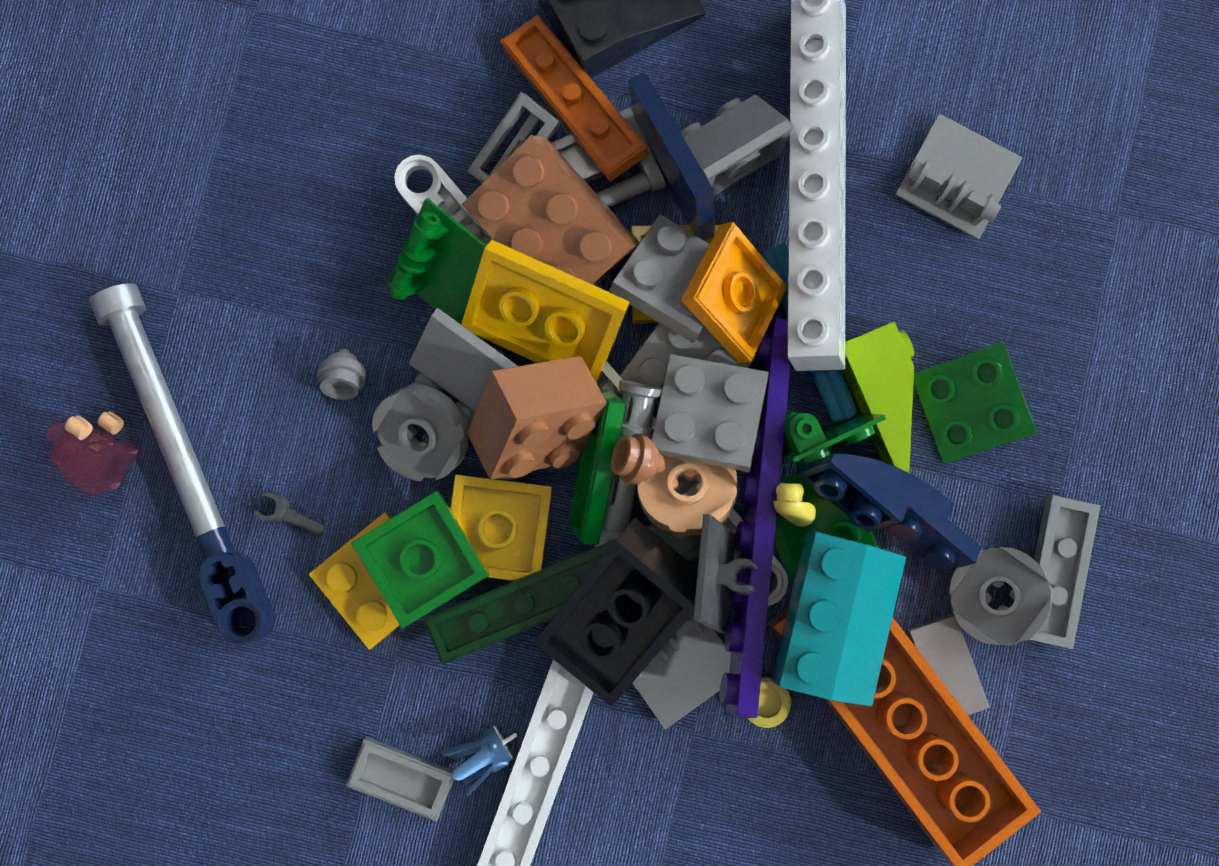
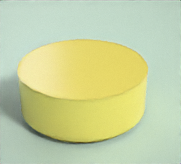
M761 677L758 718H748L749 721L763 728H771L781 724L787 718L791 708V698L788 690L777 686L771 681V677Z

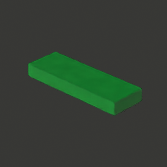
M600 389L607 403L581 451L568 525L582 544L599 545L613 473L611 458L614 447L620 437L626 405L613 391L608 389Z

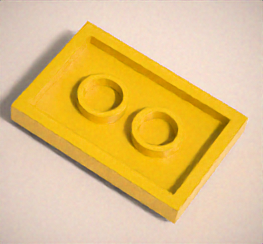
M491 240L484 248L461 325L473 334L536 363L581 356L597 383L630 301Z

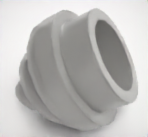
M341 349L339 352L331 354L319 364L317 370L320 390L326 396L338 400H348L356 397L366 381V370L363 364L347 349Z

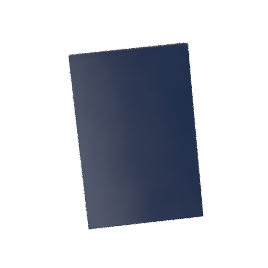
M643 72L628 79L633 115L659 166L666 185L693 233L702 240L714 236V195L711 184L648 75H645Z

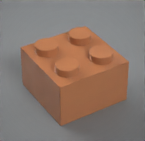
M581 356L494 370L489 376L467 434L490 480L506 476L519 478L531 471L552 466L554 468H564L579 458L607 402Z

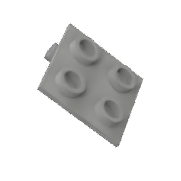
M939 113L895 196L979 240L988 222H992L1000 211L1001 205L998 203L1023 157Z
M694 613L633 682V685L665 730L720 691L722 676L724 672L729 673L731 653L726 652L724 643L714 629L693 620Z

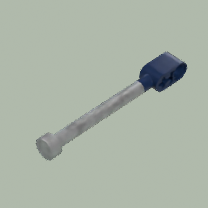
M127 283L99 291L89 299L90 305L98 324L110 326L204 555L205 561L199 570V582L218 630L224 639L233 644H245L262 639L270 633L274 626L275 614L255 564L248 556L236 553L139 318V315L146 310L136 284ZM227 567H233L236 575L232 576L228 583H223L221 575L227 572ZM240 592L246 593L247 598L229 601V597L237 596ZM243 607L251 609L256 617V625L251 633L244 632L238 625V614Z

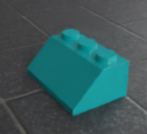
M806 532L771 681L781 688L828 700L872 706L906 557L867 544L819 532Z

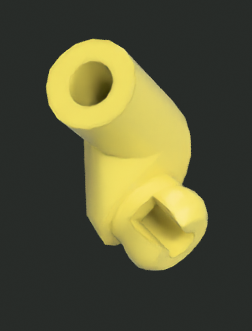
M780 483L776 488L777 501H773L775 511L783 516L786 522L791 525L802 527L811 524L815 519L816 509L811 503L802 501L804 494L803 486L801 484Z

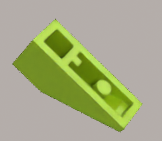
M894 321L846 341L845 370H841L859 413L885 415L886 420L873 425L875 433L870 436L880 461L909 473L914 364L911 357H914V348L907 333L904 330L899 331Z

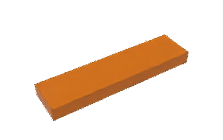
M538 15L500 40L505 54L557 118L562 121V124L609 182L649 155L647 145Z

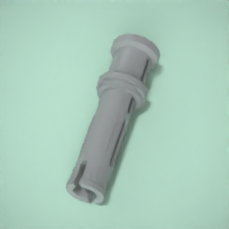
M620 380L618 388L622 391L621 400L626 405L619 439L623 435L633 436L636 433L646 435L651 439L654 432L651 424L656 399L661 397L663 388L642 382ZM612 473L602 529L622 533L629 525L637 485L623 482L621 476Z

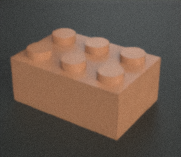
M530 135L462 203V206L494 241L594 286L601 283L640 244L545 136Z

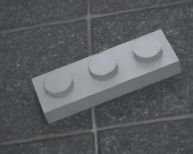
M1055 495L1046 496L1034 560L1043 568L1052 587V610L1044 627L1029 640L1069 649L1074 648L1100 505Z

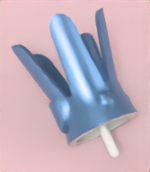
M493 726L491 729H486L479 738L441 752L442 755L454 760L476 753L453 772V778L458 781L463 779L465 784H469L477 779L467 790V797L492 771L497 772L509 765V761L514 760L507 743L517 737L516 733L504 739L498 729Z

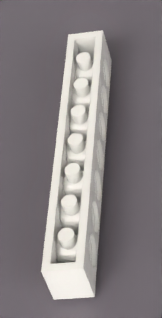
M791 0L790 123L793 129L790 133L788 359L796 371L845 370L846 5L845 0Z

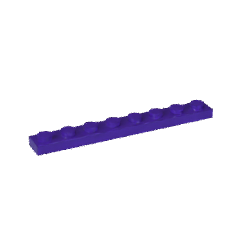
M775 318L769 324L754 355V360L760 361L759 370L767 371L769 375L750 472L743 474L739 491L740 502L746 504L744 522L740 521L736 528L735 550L741 552L740 558L748 559L758 566V570L748 568L741 570L737 575V583L741 586L751 585L756 588V592L752 595H740L730 589V600L736 601L734 621H729L725 633L726 652H731L729 673L724 672L719 692L720 702L726 704L725 716L739 718H758L777 513L773 501H777L776 488L780 480L790 372L788 320Z

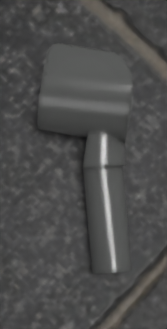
M270 492L262 494L275 501L276 509L271 515L254 510L256 517L260 520L273 523L285 521L318 536L322 535L325 525L297 513L298 511L291 508L290 502L286 497Z

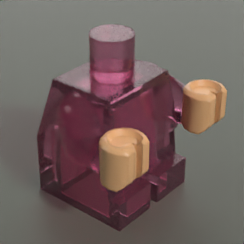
M108 411V413L103 412L100 415L98 426L102 428L101 431L93 429L90 422L81 416H72L67 420L65 426L56 422L46 433V438L56 444L50 455L51 460L69 482L90 496L118 489L139 450L130 442L118 443L115 441L114 437L124 426V421L112 411Z

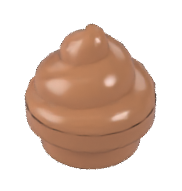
M636 433L633 436L623 435L617 441L612 453L611 469L615 475L621 476L623 482L638 485L644 480H650L656 473L664 471L665 462L663 456L658 452L657 445L648 436Z

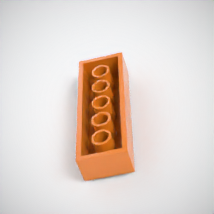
M789 606L767 622L779 640H781ZM892 617L872 706L824 700L944 859L952 866H973L1041 813V810Z

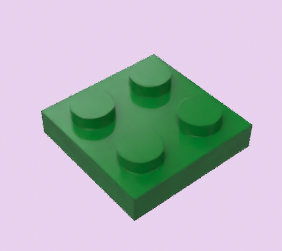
M435 491L351 542L402 629L490 576L440 491Z

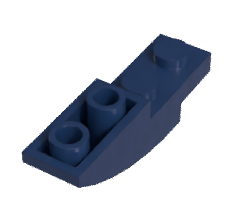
M832 454L800 467L798 475L814 487L818 495L828 499L849 516L852 523L867 532L887 527L894 537L905 542L923 557L929 566L937 569L939 572L977 562L981 547L948 519L954 503L916 476L876 459L848 454Z

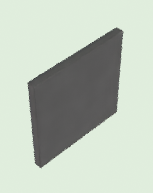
M703 514L693 620L720 633H726L729 619L730 589L740 595L754 594L756 588L751 585H739L737 583V575L741 570L747 568L758 570V566L748 559L740 558L734 560L735 534L712 515Z

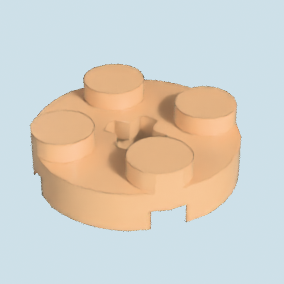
M663 456L665 462L664 471L656 473L650 480H644L638 484V499L647 518L658 528L667 531L672 537L678 539H685L691 535H701L703 514H710L723 523L730 515L737 497V472L735 469ZM681 476H684L688 481L697 478L700 481L696 486L697 493L692 496L678 494L676 492L679 488L677 479Z

